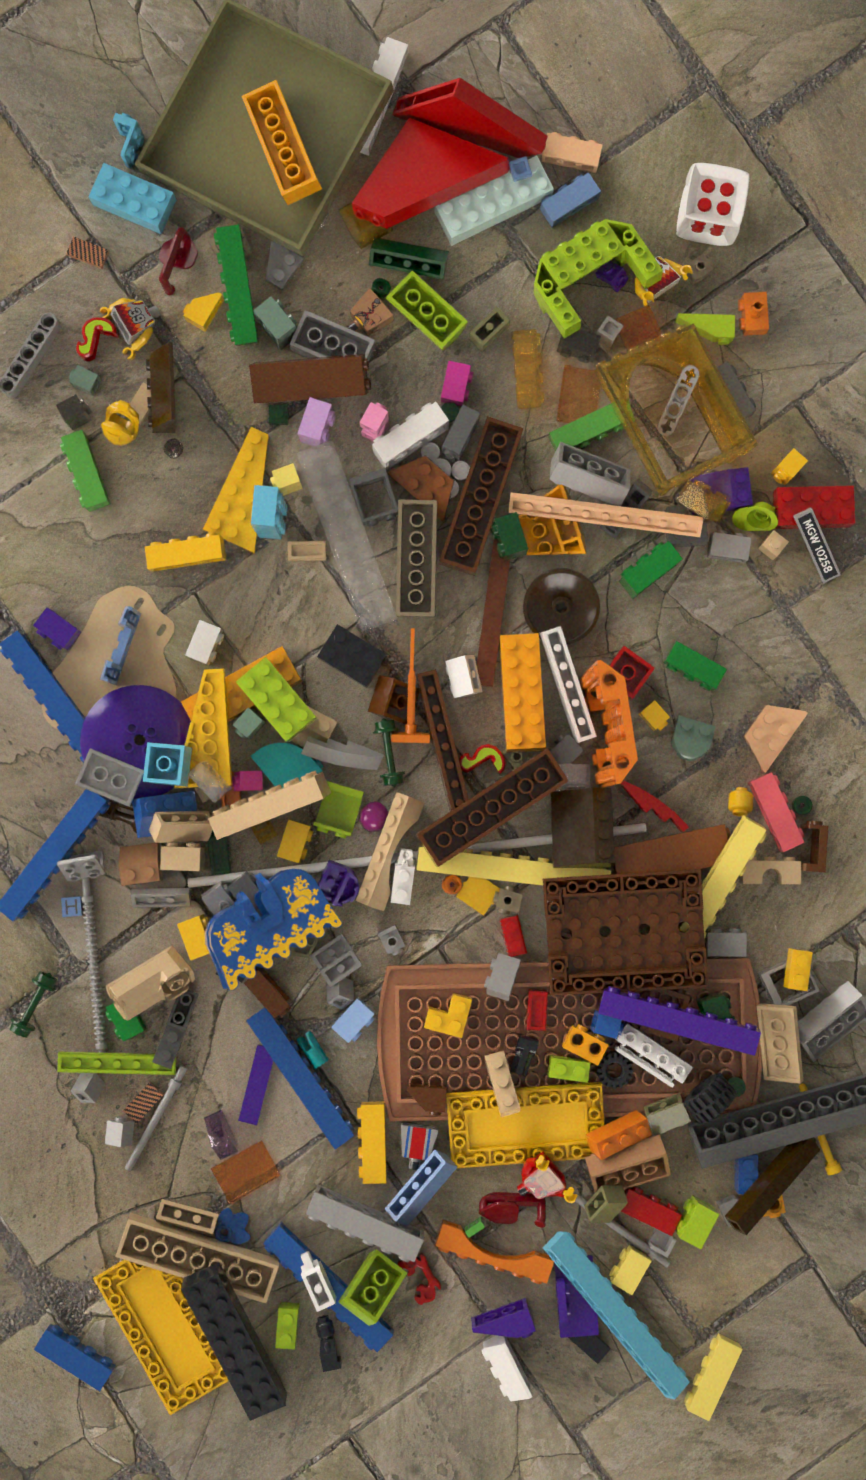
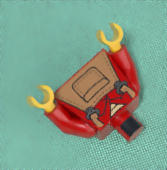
M544 1151L537 1157L526 1159L521 1171L523 1183L517 1186L521 1196L532 1192L537 1199L558 1196L564 1198L569 1203L575 1202L578 1195L573 1194L574 1188H566L565 1175Z

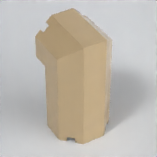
M172 945L105 987L110 999L113 998L117 1011L123 1019L128 1021L157 1002L166 1000L165 997H168L169 1000H174L186 993L189 989L188 983L190 981L193 983L195 977L193 970Z

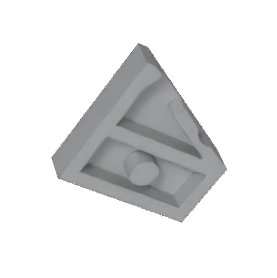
M271 241L266 280L283 291L303 262V258Z

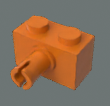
M767 292L744 293L741 299L738 300V310L742 314V318L739 319V328L743 330V336L765 335L769 330Z

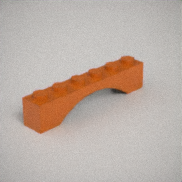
M444 1219L435 1241V1246L442 1252L449 1253L451 1251L457 1253V1256L462 1259H468V1257L475 1259V1262L480 1265L486 1266V1263L493 1265V1268L498 1271L504 1272L507 1270L516 1277L523 1278L525 1276L531 1278L530 1280L536 1284H542V1282L547 1284L554 1264L549 1255L535 1250L520 1255H501L490 1252L476 1244L470 1237L468 1238L461 1225Z

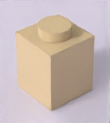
M773 530L758 549L771 560H774L789 541Z

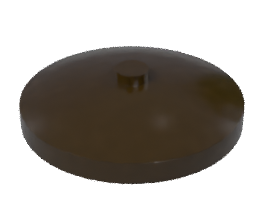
M568 568L548 570L536 577L525 593L523 602L525 621L533 633H541L561 626L566 644L575 643L586 637L597 623L600 614L598 592L593 583L578 571Z

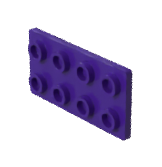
M587 1255V1258L593 1262V1256ZM554 1263L560 1337L599 1335L597 1313Z

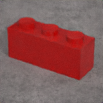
M638 1186L625 1189L624 1193L626 1194L628 1204L621 1212L673 1236L682 1217L678 1210L679 1207L670 1202L667 1205L660 1202L661 1198L654 1194H650V1196L644 1194V1190Z

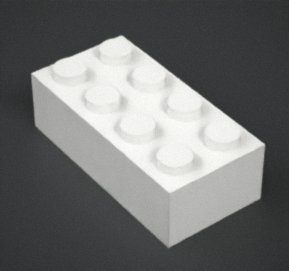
M437 402L433 404L427 403L421 408V412L416 415L415 413L411 414L405 419V423L402 425L396 424L389 430L390 433L385 436L380 435L374 440L372 444L373 453L386 471L449 429V420Z

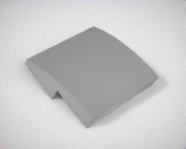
M340 934L310 955L330 988L363 966L343 934Z

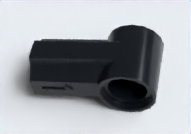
M523 1034L519 1035L515 1048L516 1053L510 1069L511 1072L523 1076L527 1075L532 1057L535 1056L538 1047V1039Z

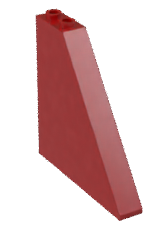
M462 78L398 97L392 114L406 121L410 117L471 143L516 158L542 154L548 135Z
M409 117L352 201L354 215L359 219L372 222L375 226L388 229L509 172L508 157Z

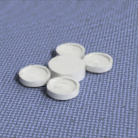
M432 442L423 445L421 449L422 457L427 456L449 476L452 473V476L457 480H465L467 478L470 467L466 462L457 461L451 468L447 460L439 458L440 449L438 445ZM454 481L453 489L451 490V498H454L459 492V485L456 481Z

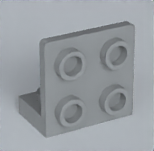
M102 850L73 855L68 860L65 859L57 862L67 881H79L81 878L87 877L96 878L105 874L104 853Z

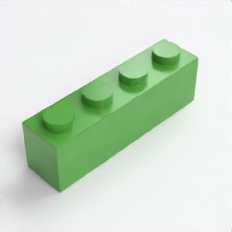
M617 400L550 432L548 438L555 452L560 442L584 449L591 445V441L595 439L600 441L608 437V433L612 431L617 433L625 429L628 419Z
M79 430L62 436L60 447L63 454H67L69 461L66 464L70 473L73 472L75 479H72L75 489L80 491L81 497H79L82 508L85 507L91 512L110 505L111 503L86 433L83 430Z

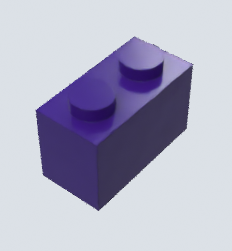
M46 607L33 625L38 629L36 633L45 639L47 636L53 640L51 644L60 650L62 648L69 650L81 634L80 630L48 607Z

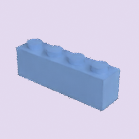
M434 1150L387 1205L385 1210L396 1223L408 1226L456 1170L457 1166L447 1154Z

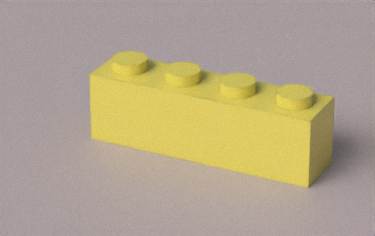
M719 1333L716 1338L712 1339L710 1343L711 1350L708 1356L703 1358L701 1363L702 1369L699 1374L695 1375L693 1380L694 1386L691 1392L688 1391L684 1400L689 1412L707 1421H710L743 1350L739 1343Z

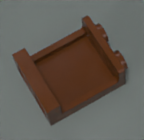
M807 821L806 824H801V828L812 830L810 863H801V871L826 873L828 826L823 825L822 821Z

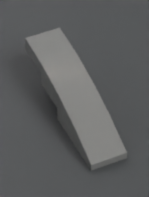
M308 736L301 753L308 757L339 766L371 770L378 769L384 756L351 741L344 745L328 738L327 743L310 736Z

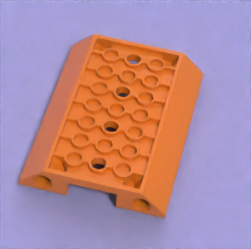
M597 660L582 675L580 686L581 690H585L586 697L584 699L588 712L603 711L601 722L602 725H606L604 741L605 744H608V748L594 750V754H592L593 766H597L595 782L596 785L599 784L603 788L621 784L637 762L638 757L625 677L602 660ZM596 691L597 697L592 696L591 692ZM605 762H609V763L611 764V765L602 767Z

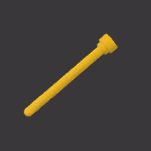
M804 1083L799 1085L800 1092L808 1090ZM825 1134L817 1136L827 1161L825 1163L827 1175L841 1172L840 1162L833 1158Z

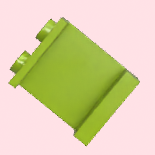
M327 781L331 794L322 799L314 826H317V831L328 833V830L336 832L335 836L346 839L347 836L352 835L364 792Z

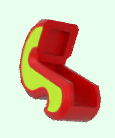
M102 317L91 318L83 325L82 335L85 342L81 343L78 341L76 351L84 361L90 362L96 359L100 334L119 338V331L110 320Z
M490 744L478 747L473 757H469V753H465L459 758L461 771L466 773L490 759L501 775L505 770L506 762L502 752L496 746Z

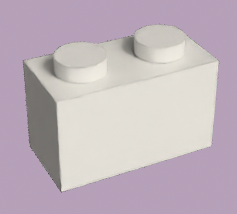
M199 620L185 656L209 666L210 662L213 663L216 658L217 652L215 650L217 645H221L223 641V630Z
M464 655L445 661L446 673L451 684L450 690L454 698H462L483 692L474 655Z

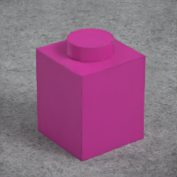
M262 771L234 772V776H232L234 791L263 790Z

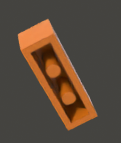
M635 1110L586 1134L591 1152L600 1160H603L652 1136L648 1119Z

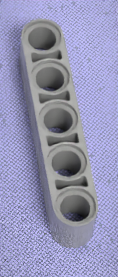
M45 313L41 316L1 378L0 390L7 397L15 398L20 394L59 333L61 324L54 314ZM53 320L54 325L47 327V323ZM40 336H44V340L41 343H36ZM34 352L32 358L26 359L28 353ZM19 368H24L22 374L16 375V371ZM13 384V388L10 391H6L7 385Z

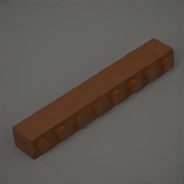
M435 669L418 673L416 679L449 811L467 801L468 795Z

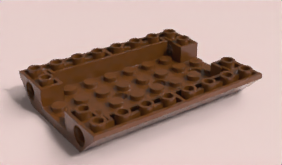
M701 869L543 878L550 996L603 993L604 988L609 989V986L621 989L620 992L708 987ZM684 921L689 924V929L686 932H681L678 929L680 922ZM641 924H648L650 926V931L647 934L639 932ZM608 926L611 929L610 935L602 936L600 928ZM569 928L572 931V936L570 938H563L561 936L562 929Z

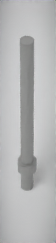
M181 1065L175 1077L171 1078L168 1084L169 1088L124 1167L126 1170L132 1171L173 1094L180 1088L181 1080L188 1069L187 1067Z
M580 1195L575 1200L577 1204L585 1209L584 1205L588 1202ZM612 1220L610 1223H605L646 1252V1256L652 1260H657L666 1268L670 1265L671 1261L652 1250L648 1244L616 1221Z

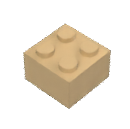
M167 842V846H161L160 870L204 871L206 847H201V843H186V847L178 842Z

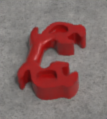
M420 1253L421 1259L416 1257L415 1262L401 1260L398 1261V1266L408 1270L407 1276L413 1275L416 1267L422 1269L428 1280V1285L419 1284L416 1287V1291H420L421 1295L415 1294L414 1299L418 1304L423 1305V1303L431 1302L435 1299V1286L440 1290L441 1284L429 1268L426 1256Z

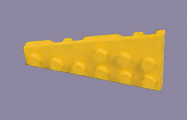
M251 427L203 530L208 533H217L224 540L255 554L257 534L251 525L254 485L263 486L269 435Z
M225 668L205 669L184 745L192 748L188 787L232 785ZM174 786V788H188L185 786Z

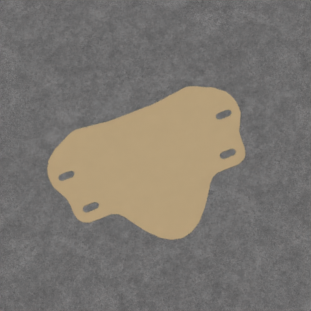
M135 586L117 588L97 601L85 628L67 656L54 670L53 675L85 718L99 699L111 691L125 686H152L164 690L176 698L175 682L163 653L164 647L174 633V623L157 608L151 596L144 590ZM143 598L144 602L137 610L141 613L117 685L100 680L105 660L113 662L111 659L112 652L118 647L119 642L117 639L120 631L124 630L118 623L125 606L134 608L137 600ZM162 624H165L166 630L161 636H158V629ZM42 704L43 716L52 727L58 730L57 726L59 724L55 719L52 721L45 712L48 709Z

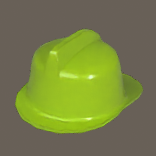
M763 501L757 502L751 507L740 508L732 516L734 525L744 531H771L778 525V518L775 514L776 508Z

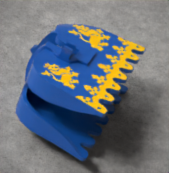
M301 869L283 870L274 874L268 880L261 873L255 875L259 891L255 894L254 901L262 914L261 916L256 912L247 895L240 891L237 893V900L234 902V905L219 911L209 920L205 930V945L215 965L223 989L228 988L230 991L236 989L239 985L238 976L253 979L256 976L255 966L266 969L271 968L274 963L273 956L284 959L288 958L291 954L290 947L305 948L308 944L307 937L322 938L325 934L324 927L339 928L342 926V921L330 906L319 885L306 871Z

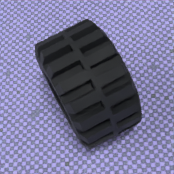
M721 1073L712 1074L700 1082L688 1094L683 1105L699 1124H704L715 1119L725 1111L735 1099L737 1091Z

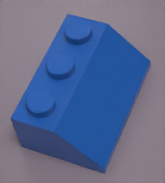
M195 791L134 799L132 804L137 838L152 836L149 828L155 812L197 811Z

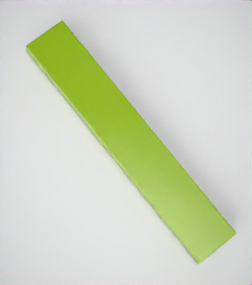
M59 1051L57 1072L175 1075L176 1058L172 1068L169 1069L152 1062L155 1054Z

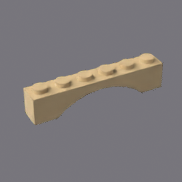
M396 792L356 901L384 911L391 893L389 871L394 851L406 831L418 821L424 802Z

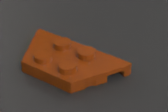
M423 456L388 472L394 480L417 500H437L438 518L441 521L445 520L455 480L431 459Z

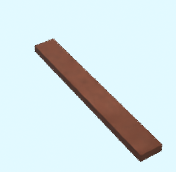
M497 539L493 541L476 665L481 686L493 687L510 565V560L504 562L503 557H499L496 548L498 547Z

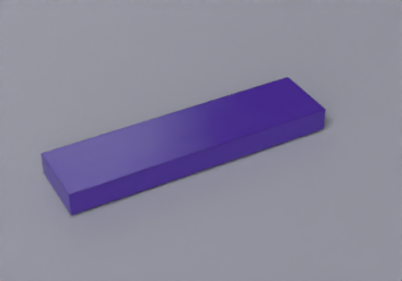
M257 1045L238 1121L253 1125L258 1124L273 1065V1059L263 1045Z

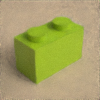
M550 1055L547 1074L549 1078L588 1083L591 1063L585 1059Z
M280 1302L275 1348L295 1350L300 1303Z

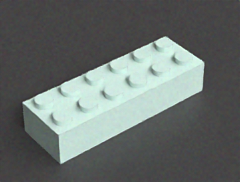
M537 155L528 159L532 177L514 182L509 169L507 174L435 206V214L451 246L541 203L543 198L550 194L553 196L554 188Z

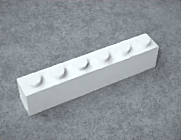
M387 37L385 43H381L378 53L380 54L379 59L374 61L372 67L373 72L392 81L394 90L409 53L408 44ZM391 97L360 153L370 155Z
M561 626L539 633L574 740L579 743L597 737Z

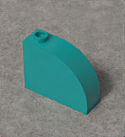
M289 743L269 744L251 755V758L274 786L281 784L284 787V783L297 777L301 780L302 776L316 770L317 774L323 772L321 768L324 767L319 760L301 754L303 749Z

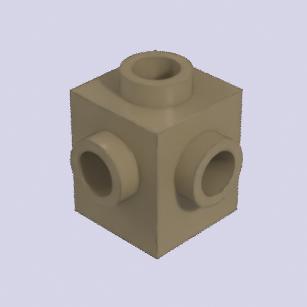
M505 886L504 889L500 888L499 892L495 891L493 903H496L495 907L499 908L498 912L508 915L510 911L519 913L523 894L515 892L516 888ZM505 897H510L509 903H504Z

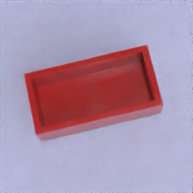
M854 486L777 487L773 491V507L776 508L775 514L778 518V525L775 529H799L793 516L810 507L813 509L820 528H850L855 524Z

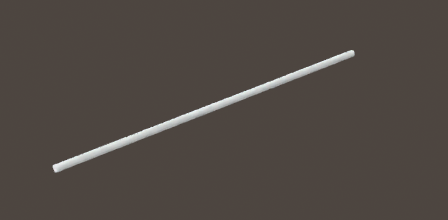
M645 823L613 827L614 836L646 833ZM552 834L475 843L467 849H473V853H481V851L552 844ZM413 851V861L417 860L418 851ZM400 853L393 854L391 863H395V860H398ZM372 856L335 860V862L350 868L369 866ZM328 861L247 872L254 875L261 873L266 879L280 871L289 869H301L307 873L323 872ZM245 872L188 878V887L215 885L220 881L223 884L232 883Z

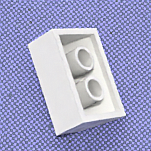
M496 1335L484 1341V1349L481 1350L486 1361L490 1360L493 1366L490 1369L495 1379L499 1378L501 1382L499 1386L504 1397L508 1396L510 1401L532 1398L531 1385L507 1337Z

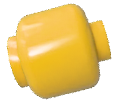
M737 787L736 790L729 793L728 810L732 812V815L743 817V815L747 816L748 813L752 812L754 796L751 792L747 791V788Z

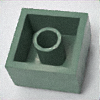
M271 296L253 311L257 322L277 347L282 350L290 344L297 329V322L291 314L286 315L282 303L278 299L275 301Z

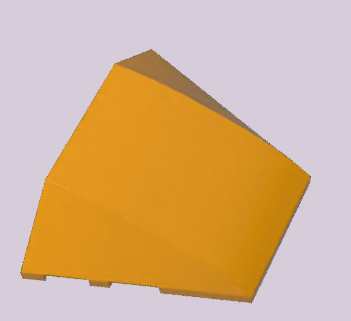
M557 485L552 491L544 495V497L572 500L564 485ZM523 514L518 516L528 546L526 555L587 554L585 537L580 522Z

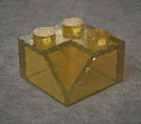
M687 480L676 501L703 518L714 522L721 520L731 503L726 500L727 496L719 491L716 493L711 491L710 485L698 480L694 482Z

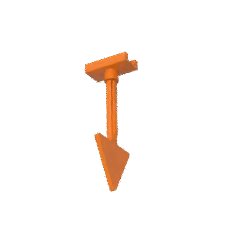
M411 628L407 724H405V732H392L391 742L430 743V733L417 732V724H415V628Z

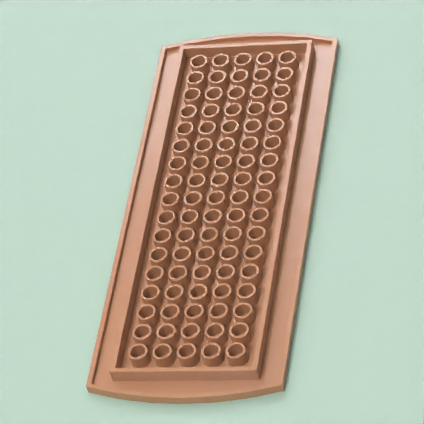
M707 959L708 987L684 989L686 994L690 996L688 1007L697 1009L698 1013L701 1014L696 998L720 992L729 998L732 1007L729 1011L738 1021L737 1024L745 1025V1023L757 1025V1029H759L757 1005L760 1004L750 959ZM520 962L509 1001L486 994L487 988L484 987L487 976L491 977L493 971L490 969L491 963L387 965L378 1011L377 1052L382 1093L389 1120H448L447 1100L445 1112H441V1115H430L408 1093L407 1084L446 1086V1093L493 1090L485 1063V1056L504 1051L510 1071L520 1034L538 1039L539 1043L526 1076L510 1071L514 1088L586 1083L549 1078L547 1074L550 1055L584 1059L564 1049L562 1044L572 1025L577 1027L580 1024L589 1029L588 1033L595 1035L590 1027L595 1010L600 1008L603 993L550 996L548 962ZM528 990L548 991L546 1031L526 1030ZM630 991L640 994V998L646 999L648 991ZM657 991L654 997L659 999V1003L667 1005V1002L678 1004V1008L681 1006V998ZM453 993L471 997L472 1002L462 1038L424 1028L429 1006L448 1011ZM627 1022L628 1024L639 1030L637 1028L638 1024ZM640 1031L693 1067L683 1084L673 1079L674 1087L672 1088L631 1060L629 1061L632 1065L633 1073L627 1085H623L622 1088L617 1087L613 1089L612 1087H606L602 1083L604 1117H623L635 1110L646 1116L644 1106L680 1093L683 1101H685L688 1094L700 1082L712 1074L721 1073L726 1080L737 1076L745 1082L746 1090L743 1095L735 1097L729 1107L720 1115L754 1106L757 1103L763 1065L760 1039L754 1056L679 1036L676 1042ZM575 1034L572 1038V1042L575 1044L582 1041L581 1034ZM603 1036L606 1038L605 1042L609 1044L605 1053L617 1052L614 1047L615 1045L620 1046L621 1043L614 1038ZM593 1043L590 1046V1052L593 1053L600 1049L598 1043ZM626 1044V1046H624L625 1048H627L628 1050H630V1051L633 1052L634 1054H636V1055L638 1054V1052H637L636 1050H634L633 1048H631V1047L628 1046L627 1044ZM645 1056L641 1057L643 1060H645L652 1066L654 1065V1062H652ZM590 1062L588 1083L601 1082L596 1072V1065ZM611 1063L607 1067V1073L610 1077H618L622 1072V1067L618 1063ZM660 1066L659 1068H657L658 1070H660L661 1072L670 1077L669 1072H667Z

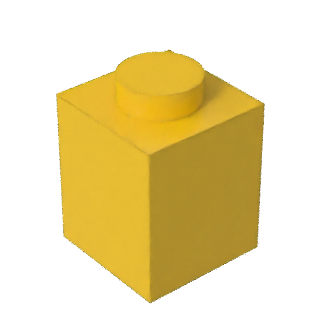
M655 700L639 713L653 731L657 728L661 731L669 724L667 720L670 716Z

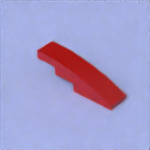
M626 781L621 782L622 788L644 813L651 809L662 822L670 819L680 832H684L689 828L672 809L658 798Z

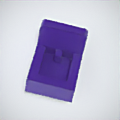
M612 261L602 265L595 273L597 278L610 284L615 292H618L629 279L624 268Z

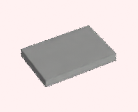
M90 748L75 785L130 807L144 775V770Z

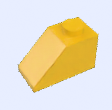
M218 292L193 299L184 308L183 316L185 320L206 332L224 302V297Z

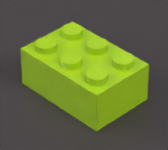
M376 1249L369 1252L338 1302L368 1326L373 1325L379 1320L407 1275V1272Z

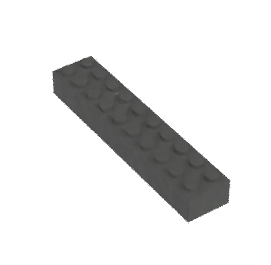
M866 1074L725 1113L704 1124H699L698 1121L688 1124L690 1140L701 1168H707L866 1123Z

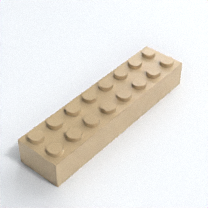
M134 1213L129 1214L115 1256L182 1278L220 1262L237 1295L262 1303H267L279 1267V1259L221 1242L217 1239Z

